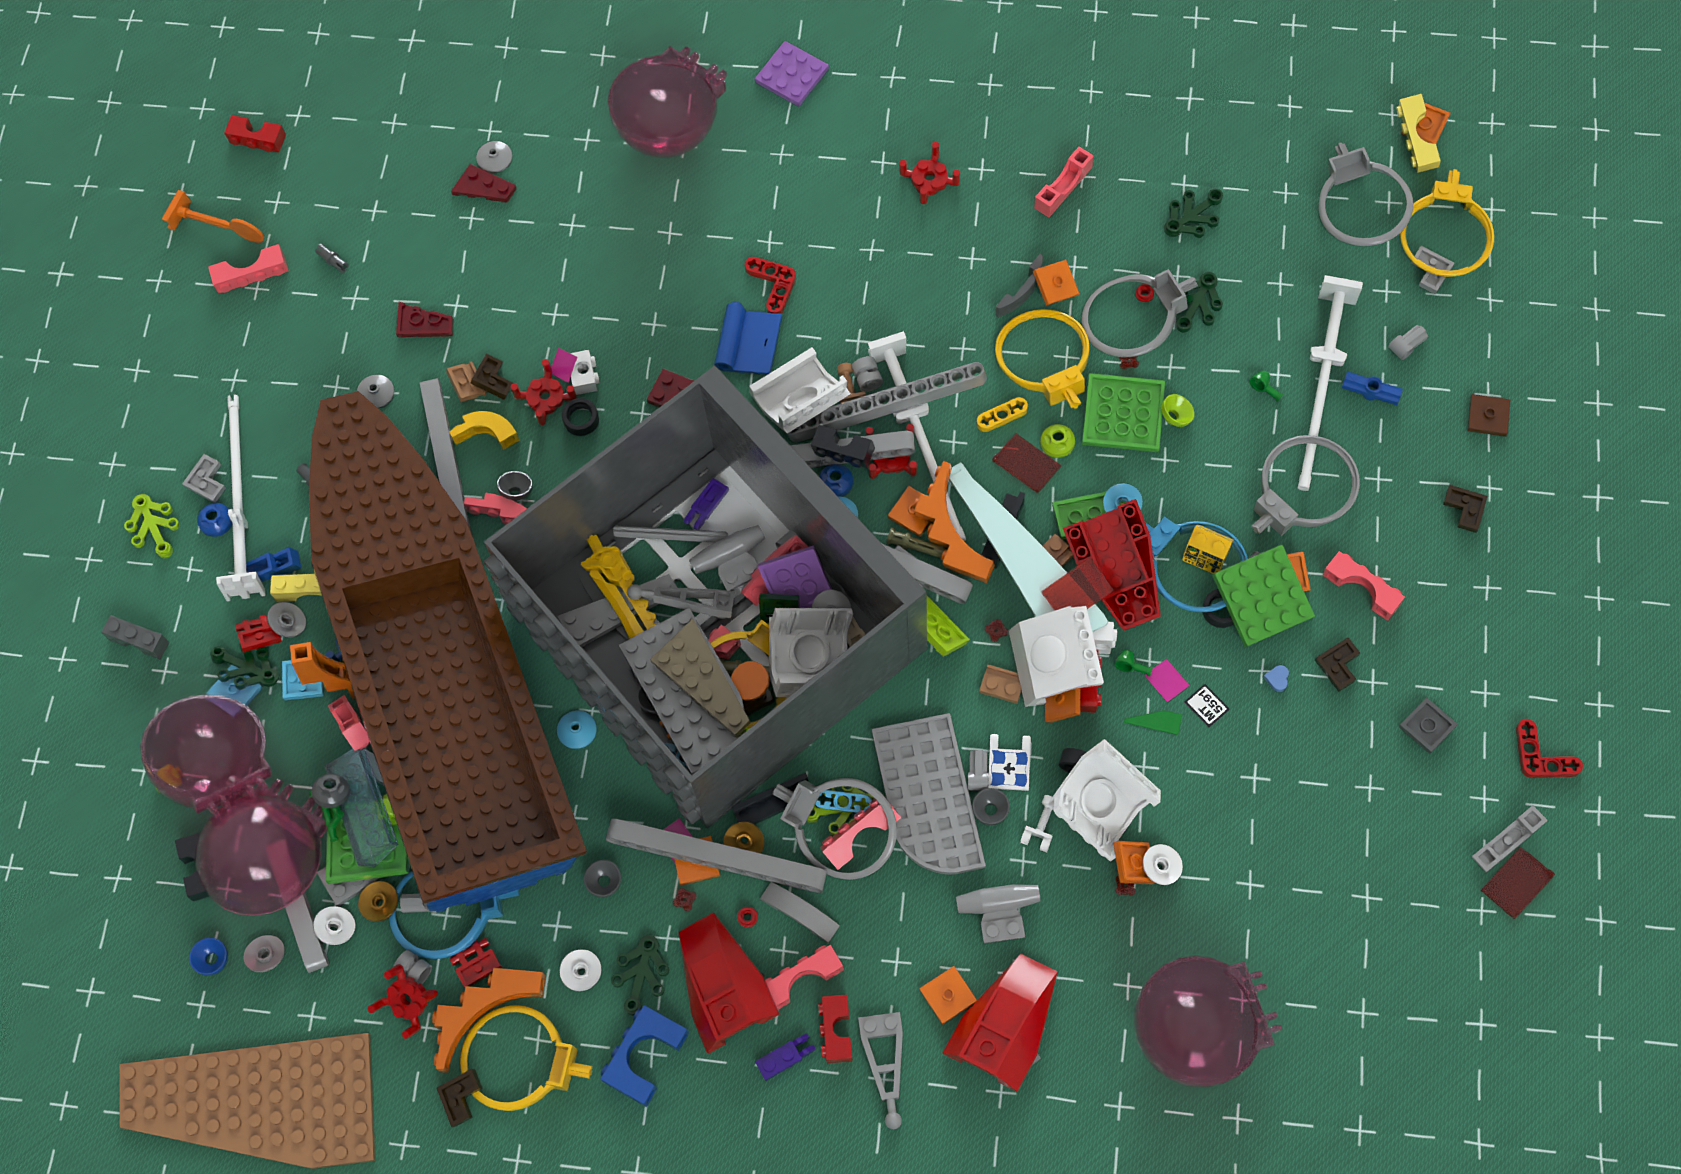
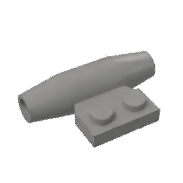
M759 525L737 531L707 546L692 557L689 562L696 574L718 567V575L725 589L732 591L750 582L752 579L750 575L758 568L754 557L747 552L762 542L765 536Z
M1012 884L979 889L957 896L956 900L958 913L983 914L981 927L983 941L986 944L1025 938L1022 916L1017 909L1040 902L1038 885Z

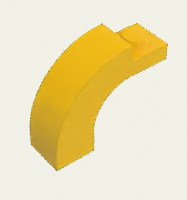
M488 411L472 412L462 416L465 423L456 425L449 431L456 445L474 435L482 433L495 437L503 450L520 441L515 429L508 420L501 415Z

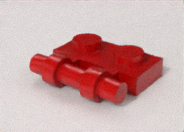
M266 615L259 616L260 618L250 621L248 619L243 620L242 623L235 624L236 631L239 632L237 634L243 652L282 642L281 636L274 632L268 624Z
M486 937L480 941L476 940L472 943V946L449 958L453 966L459 962L462 964L455 971L464 988L465 986L470 987L489 976V974H492L493 968H502L492 949L486 952L483 951V948L490 945ZM477 952L478 956L468 962L466 958Z

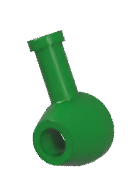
M1264 370L1254 374L1249 380L1251 387L1258 392H1267L1278 402L1283 394L1269 385L1270 374Z
M1123 650L1116 658L1114 664L1120 671L1131 672L1134 670L1147 674L1149 677L1153 669L1151 666L1148 667L1136 663L1134 653L1129 650Z

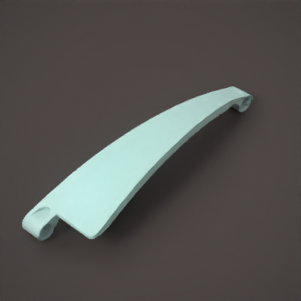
M961 462L953 466L948 480L949 484L955 487L976 519L1034 616L1037 617L1071 606V608L1086 606L1092 632L1107 625V619L1102 611L1047 550L994 497L971 477Z

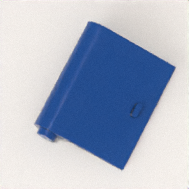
M739 302L728 304L714 366L721 371L770 374L782 314L746 311Z

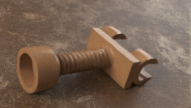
M851 363L838 365V375H843L847 380V389L850 392V395L840 400V404L866 396L865 391L858 393L854 391L850 376L853 373Z

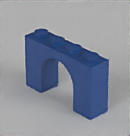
M644 1005L642 1009L636 1011L633 1017L634 1023L631 1028L627 1027L622 1036L623 1042L620 1046L617 1045L611 1055L613 1059L609 1065L606 1064L600 1075L602 1076L601 1081L647 1107L657 1088L652 1083L632 1072L629 1064L632 1049L642 1040L656 1039L679 1051L689 1032L686 1028Z

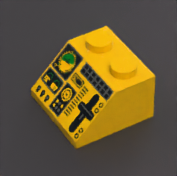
M1197 524L1189 539L1182 560L1212 574L1221 571L1234 540Z

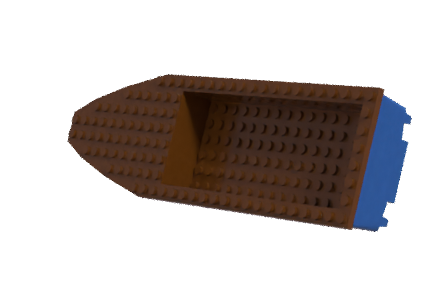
M356 391L320 400L312 434L309 478L311 563L423 904H426L429 911L439 913L451 906L465 903L467 906L535 885L537 880L554 874L556 876L565 874L573 866L576 858L586 854L587 850L466 519L423 458L392 421L364 395Z

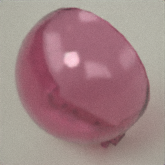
M670 46L661 55L636 61L620 72L609 90L608 109L612 124L619 136L634 150L642 154L657 158H670L687 153L699 145L712 128L717 114V99L726 91L724 79L727 72L721 70L715 75L719 68L715 64L708 69L703 68L696 63L699 59L698 53L694 52L688 57L691 49L687 46L680 52Z
M206 694L190 696L175 701L160 710L149 722L143 733L140 745L143 768L150 782L163 796L177 804L193 808L197 814L209 809L213 816L217 817L219 816L217 807L222 806L226 811L231 810L229 803L242 796L246 791L252 799L257 797L256 790L253 788L255 784L264 793L269 790L264 781L271 777V768L265 760L267 743L264 727L259 717L248 706L235 699ZM232 776L235 778V781L231 782L228 778Z
M280 779L274 781L269 790L258 785L252 795L237 798L219 808L206 821L199 834L195 849V865L201 885L213 901L222 908L236 914L255 916L272 913L287 907L307 890L318 871L321 858L320 838L327 830L325 820L320 818L323 814L321 806L318 805L314 812L311 813L310 811L316 803L313 798L310 797L302 808L287 799L293 790V786L288 784L278 795L277 793L283 784V781Z
M1201 956L1182 957L1161 966L1148 978L1140 990L1134 1008L1135 1034L1145 1058L1154 1069L1166 1078L1184 1086L1200 1088L1218 1086L1239 1076L1250 1066L1259 1050L1275 1045L1271 1034L1282 1030L1281 1025L1268 1027L1267 1020L1270 1021L1278 1017L1277 1013L1273 1012L1264 1015L1256 992L1267 989L1266 983L1253 986L1252 979H1258L1263 976L1262 972L1257 971L1249 974L1245 962L1230 966L1213 958Z

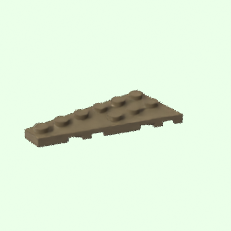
M692 619L650 659L651 663L732 735L737 737L750 724V720L694 619Z

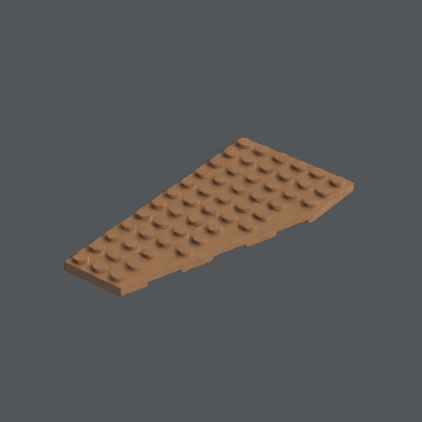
M363 1033L120 1064V1128L310 1169L376 1161L370 1034Z

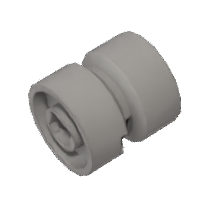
M862 357L852 364V370L861 391H872L883 384V379L878 371L874 357Z
M410 950L404 951L394 964V966L401 964L406 977L414 978V981L418 984H423L432 971V965L423 959L418 960V956Z

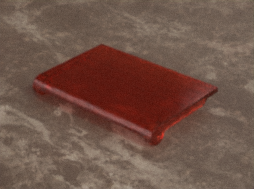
M1015 434L992 459L993 462L1037 493L1042 490L1061 467L1059 463L1018 434Z
M1088 558L1042 590L1041 594L1055 611L1071 606V608L1086 606L1088 609L1114 590L1092 559Z
M1520 847L1481 891L1510 917L1516 919L1554 877L1555 873L1547 869L1530 853Z

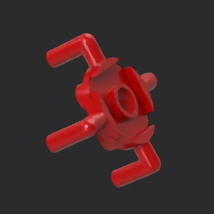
M938 142L932 143L931 160H920L913 171L907 170V162L905 160L899 162L900 175L912 178V184L920 193L921 204H926L929 195L937 194L946 185L958 186L960 184V171L954 170L953 178L948 177L946 166L938 162ZM927 175H933L935 177L933 180L925 179Z
M548 359L542 360V366L545 371L544 378L532 380L527 392L520 391L516 383L510 386L515 398L527 399L529 406L535 411L540 425H544L547 414L555 412L554 410L558 407L560 408L564 401L577 399L573 386L569 385L567 393H564L559 381L551 378L552 368ZM543 393L550 394L548 399L540 398Z
M908 424L906 426V431H911L914 433V426L912 424ZM872 427L866 428V436L874 435ZM911 455L898 456L894 459L873 460L874 464L868 466L869 477L874 479L880 472L890 474L894 472L900 473L903 470L911 476H915L917 474V463L915 461L910 462Z
M397 964L384 973L386 979H390L395 975L398 978L387 988L388 997L379 999L368 1006L367 1009L369 1013H374L380 1008L390 1005L395 1017L410 1019L412 1026L402 1032V1037L408 1039L421 1029L418 1016L424 1012L425 1006L438 995V992L435 989L426 990L421 983L415 982L414 978L406 977L403 966ZM405 993L410 996L411 1002L406 1000Z

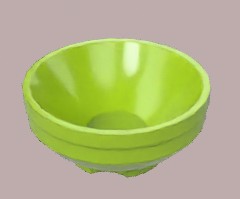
M1171 394L1162 402V414L1169 424L1184 427L1194 419V409L1191 403L1183 396ZM1169 412L1174 413L1177 419H1173Z
M1061 424L1051 425L1041 435V448L1047 455L1053 458L1065 457L1074 449V434L1067 426ZM1060 432L1064 438L1061 441H1056L1053 439V434Z

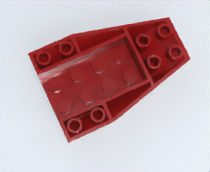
M1136 499L1119 505L1117 509L1085 522L1080 521L1063 528L1077 566L1123 631L1161 617L1151 535Z
M711 913L679 931L691 1015L707 1054L726 1045V1038L755 1022L764 1024L780 1015L763 975L715 913Z
M1020 954L963 1015L943 1054L959 1063L965 1061L996 1077L1000 1084L1018 1092L1038 1054L1058 972Z

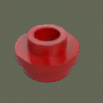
M1142 284L1136 289L1135 296L1140 302L1146 303L1153 299L1154 290L1150 285Z
M744 907L738 912L737 920L741 926L749 928L756 924L758 914L754 908ZM747 914L752 916L749 921L744 920V916Z

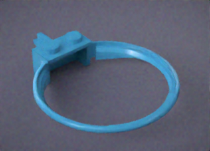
M1166 517L1155 528L1146 523L1151 535L1153 558L1157 557L1176 533L1180 532L1182 535L1193 532L1198 524L1233 539L1232 546L1238 553L1240 562L1248 559L1245 549L1239 540L1228 530L1213 523L1192 521L1176 525ZM1154 560L1157 590L1172 604L1193 612H1211L1226 607L1224 600L1207 607L1190 606L1176 600L1162 586L1157 573V561Z
M412 871L396 887L398 899L404 885L414 876ZM518 889L480 901L481 919H476L469 933L459 943L444 950H424L408 942L399 930L396 910L389 917L390 927L399 944L417 956L428 959L447 958L456 955L474 943L489 919L503 916L501 900L519 896L520 892Z

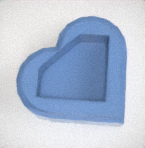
M1279 665L1266 673L1263 678L1273 690L1282 692L1287 687L1289 671L1285 666Z

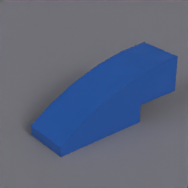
M290 547L275 554L266 553L246 563V573L256 572L261 582L270 580L272 575H286L302 568L298 551Z

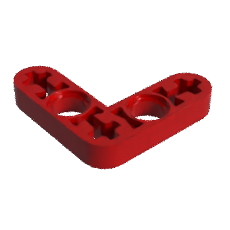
M757 257L748 258L745 261L747 274L775 283L767 301V312L782 314L796 281L795 270L791 267ZM756 264V267H753V269L750 268V266ZM768 268L776 270L772 275L766 274L765 271ZM788 274L791 275V277H788V279H785V276H787ZM782 288L786 290V293L778 295L776 291ZM776 300H778V308L772 310V307H774L776 304Z
M1523 719L1516 727L1520 766L1524 776L1528 778L1575 777L1582 771L1583 763L1577 757H1541L1535 722L1531 719ZM1524 725H1527V728H1531L1527 739H1524L1527 736L1526 730L1522 729ZM1524 744H1531L1534 747V752L1527 753L1523 748ZM1530 758H1533L1531 760L1532 767H1536L1533 772H1531L1530 768H1527L1530 764ZM1552 762L1556 764L1557 771H1549L1547 763ZM1571 762L1573 763V766H1577V768L1574 771L1571 767H1565L1562 772V767L1569 766Z

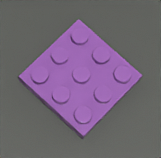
M784 41L756 76L755 83L799 107L828 71L829 65Z
M814 545L758 563V569L769 594L799 595L800 608L812 607L813 600L819 593L825 590H832Z

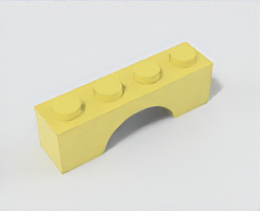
M1422 94L1400 99L1399 106L1396 109L1398 117H1402L1403 123H1401L1402 132L1408 138L1406 146L1407 150H1411L1412 157H1410L1412 167H1416L1417 173L1438 168L1440 157L1436 144L1425 142L1416 131L1417 124L1426 114Z
M315 574L271 576L270 594L276 602L296 601L297 598L305 595L322 596Z

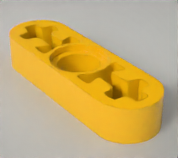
M1017 397L980 414L977 417V428L981 432H989L1024 416L1028 410L1027 401L1024 398ZM1016 405L1022 406V410L1016 408ZM1005 411L1008 416L1001 419L997 416V413ZM982 420H985L986 422L989 421V424H982Z

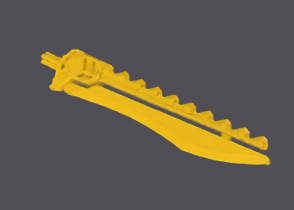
M590 535L586 540L593 554L581 562V566L590 572L591 578L595 581L621 620L629 638L631 639L644 631L616 586L622 588L646 629L654 627L656 625L653 624L656 620V614L646 610L649 607V601L643 598L632 600L627 595V590L633 585L632 583L635 579L619 548L616 546L603 547L597 535ZM600 573H603L609 583L604 580Z

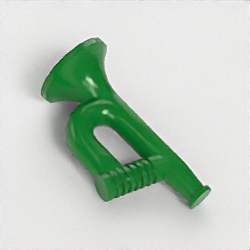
M329 785L324 786V787L327 788V789H332V788H333L332 786H329ZM312 790L309 792V796H310L311 798H313V797H312ZM321 806L330 842H335L338 840L335 828L343 818L344 812L340 810V806L332 808V818L330 808Z

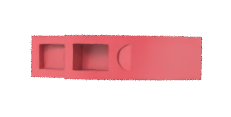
M485 493L484 499L465 497L464 500L467 512L474 515L482 513L490 517L499 516L504 525H507L527 509L511 499L491 493Z
M795 535L777 548L764 561L807 548L808 546ZM758 568L750 575L752 579L741 591L755 606L759 604L760 593H768Z

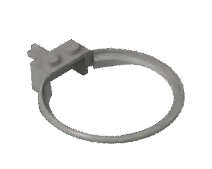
M1338 143V146H1335L1338 156L1329 159L1330 177L1325 182L1319 198V216L1324 227L1338 240L1355 246H1373L1393 239L1404 230L1412 216L1413 197L1409 187L1388 166L1371 162L1364 147L1348 152L1345 143ZM1370 171L1381 172L1395 179L1405 192L1407 206L1402 220L1394 229L1373 238H1357L1342 233L1332 225L1326 214L1325 202L1327 194L1333 185L1368 175Z
M1169 269L1157 274L1155 278L1143 274L1117 278L1102 285L1089 297L1082 312V327L1088 336L1089 342L1105 354L1116 357H1135L1146 354L1156 349L1168 338L1174 327L1176 314L1188 309L1185 292L1198 285L1194 277L1178 284ZM1122 282H1141L1154 286L1153 290L1168 311L1167 320L1159 335L1150 343L1134 349H1117L1103 344L1093 335L1088 324L1089 308L1096 296L1104 289Z
M1297 436L1285 440L1276 446L1268 455L1262 469V496L1256 501L1253 509L1261 518L1251 526L1254 532L1260 534L1270 525L1282 536L1293 525L1317 527L1330 523L1344 515L1354 504L1360 487L1358 469L1352 457L1337 443L1319 436ZM1306 443L1321 445L1331 449L1344 460L1351 474L1352 489L1347 502L1339 511L1320 519L1298 518V514L1269 488L1268 474L1273 461L1282 451L1291 446Z
M837 778L818 786L804 780L798 783L794 792L780 784L774 789L773 795L788 803L780 819L795 828L797 843L802 853L815 867L826 870L827 875L847 880L863 878L880 869L890 857L897 836L896 819L887 799L872 785L858 779ZM839 786H851L862 789L872 795L885 812L889 828L887 845L880 858L873 865L862 871L842 873L831 870L821 864L807 846L804 829H801V827L805 825L821 792Z

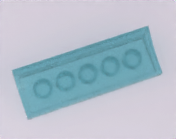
M352 748L341 757L324 766L327 774L341 775L348 782L350 789L349 797L340 805V810L344 812L342 820L357 865L374 868L398 845L366 750L363 748L354 751ZM330 781L332 788H334L336 786V783Z

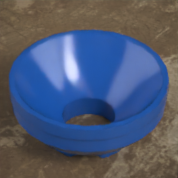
M841 464L828 465L819 475L837 497H842L849 493L853 486L851 471ZM833 472H838L841 474V478L833 481L830 479V475Z
M211 503L202 508L197 517L198 526L201 531L212 537L225 534L232 526V521L228 515L229 508L221 503ZM210 512H217V517L214 520L207 519V515Z
M204 938L198 941L191 949L189 956L190 964L199 974L206 976L217 974L227 963V948L216 938ZM212 953L217 954L218 959L216 963L209 965L207 957Z

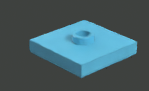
M233 665L228 668L229 671L238 669V667ZM244 675V676H243V677H245L246 679H247V678H251V677H249L248 675ZM235 678L229 679L226 682H221L218 679L206 694L236 718L263 688L260 684H255L239 690L235 687Z

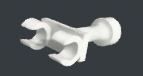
M1044 795L1042 801L1044 810L1037 825L1038 827L1034 829L1026 826L1020 843L1028 845L1031 835L1043 839L1040 850L1048 851L1053 836L1044 833V829L1053 810V806L1048 803L1052 796Z

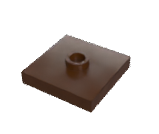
M1472 394L1470 397L1467 431L1506 437L1508 434L1510 399Z

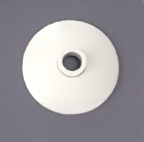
M1154 845L1144 854L1143 869L1148 878L1160 885H1169L1181 876L1182 860L1179 854L1170 846ZM1157 864H1161L1163 869H1159Z
M327 907L316 915L313 929L316 936L322 942L330 945H339L348 941L354 934L355 920L351 913L344 908ZM330 927H336L337 930L333 931Z
M575 950L569 953L563 959L560 966V977L563 983L574 991H585L592 988L601 976L600 961L595 954L588 950ZM585 969L584 975H579L578 971Z

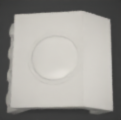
M813 348L808 349L749 386V393L763 413L786 433L791 432L850 395L847 389V380L842 375L839 381H837L827 373L816 358V352Z
M1068 606L1021 621L1009 630L1025 707L1044 705L1046 703L1045 698L1076 688L1099 686L1104 683L1086 606L1072 608Z
M775 608L773 617H769L770 678L776 697L791 696L847 650V632L853 616L851 608Z
M1104 739L1079 759L1048 803L1053 806V810L1059 818L1064 819L1072 830L1077 831L1088 844L1093 845L1101 856H1105L1111 862L1116 858L1113 843L1119 840L1142 808L1149 803L1154 807L1160 803L1161 790Z

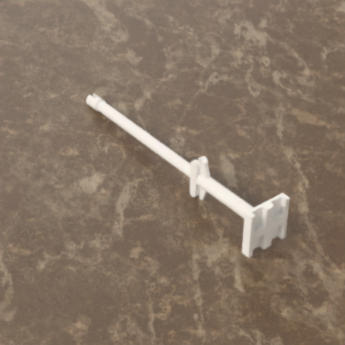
M1325 275L1324 282L1319 291L1318 298L1332 301L1324 346L1311 347L1310 350L1312 352L1310 360L1320 362L1322 365L1309 435L1318 436L1331 365L1343 366L1347 358L1346 353L1336 349L1344 303L1356 305L1363 282ZM1307 443L1302 472L1299 477V490H1309L1317 444Z
M904 331L869 342V356L874 357L876 363L886 360L895 386L906 384L896 357L906 353V336ZM928 403L893 413L898 424L910 421L914 426V433L934 483L936 480L935 472L938 466L919 419L928 415ZM947 492L946 501L949 518L961 539L966 541L964 531L959 524Z
M230 395L227 397L233 509L228 510V515L233 523L235 575L216 577L217 586L226 601H231V596L238 595L242 599L250 598V594L259 592L261 596H266L265 588L257 573H246L245 529L248 528V522L243 514L238 395H234V401Z

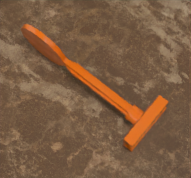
M181 190L177 191L162 217V221L169 224L168 229L174 231L182 218H190L224 229H231L239 236L251 242L262 243L264 239L263 233L258 228L241 219H232L231 222L190 210L188 207L191 200Z
M747 661L740 664L731 676V680L739 691L741 698L745 701L760 698L769 686L767 669L755 661Z

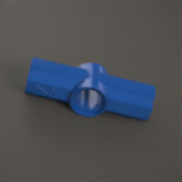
M1348 371L1342 385L1343 389L1362 394L1367 400L1378 399L1394 405H1398L1403 390L1402 388L1382 383L1377 377L1367 378Z

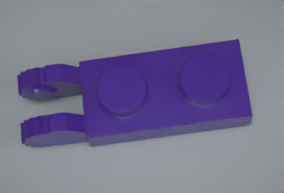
M712 478L691 506V510L686 515L684 523L688 525L697 513L700 517L695 522L694 529L699 530L728 493L729 487Z
M808 1034L796 1038L793 1042L791 1040L755 1061L765 1081L802 1061V1058L816 1050L814 1045H811L798 1053L796 1047L809 1039Z

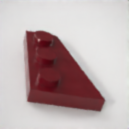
M469 164L451 193L455 196L461 194L467 195L469 198L483 197L486 200L508 203L517 188L515 184Z
M403 302L398 303L397 337L453 336L454 319L452 316L435 311L429 312L417 306L405 305Z

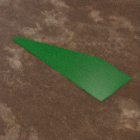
M1163 710L1126 718L1124 723L1178 735L1182 714Z

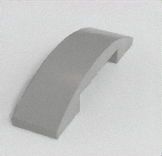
M1532 805L1505 830L1472 856L1473 860L1485 872H1488L1548 820Z
M773 882L769 884L760 898L761 901L775 910L783 912L827 943L830 942L840 925L817 908Z

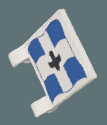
M990 735L988 788L1029 791L1030 736H1023L1022 750L998 749V735Z

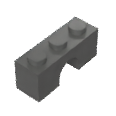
M111 615L101 632L112 642L127 646V644L132 645L144 654L157 659H161L169 644L162 634Z

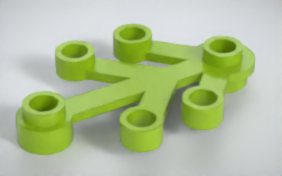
M146 494L137 495L132 501V506L135 510L131 519L125 522L124 528L129 533H133L138 528L137 523L141 514L144 516V521L138 534L131 539V543L136 548L143 547L145 544L144 539L150 529L157 544L155 548L156 553L161 558L170 557L173 553V548L168 542L164 541L157 525L168 527L170 530L175 531L180 527V523L176 518L165 519L154 516L150 510L160 511L163 515H170L173 511L171 505L167 502L162 504L152 502L151 498ZM169 507L167 511H163V509ZM138 539H141L140 543L135 544Z
M842 786L844 792L865 794L856 787L845 789ZM868 793V794H865V795L870 796L872 800L874 799V797H873L872 795H870L869 793ZM841 795L838 798L839 806H848L849 799ZM862 798V801H854L851 809H855L854 805H860L861 809L864 810L869 804L866 802V798ZM814 806L812 810L815 811V814L813 816L809 815L807 822L815 823L820 816L841 813L837 820L829 825L830 834L835 835L838 831L833 832L831 828L833 826L841 827L852 812L817 808Z

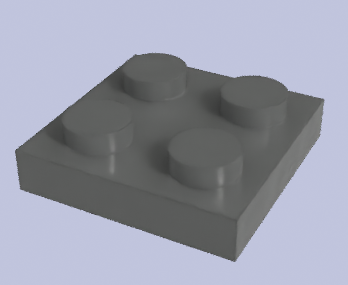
M1426 698L1400 724L1399 728L1431 754L1458 724Z

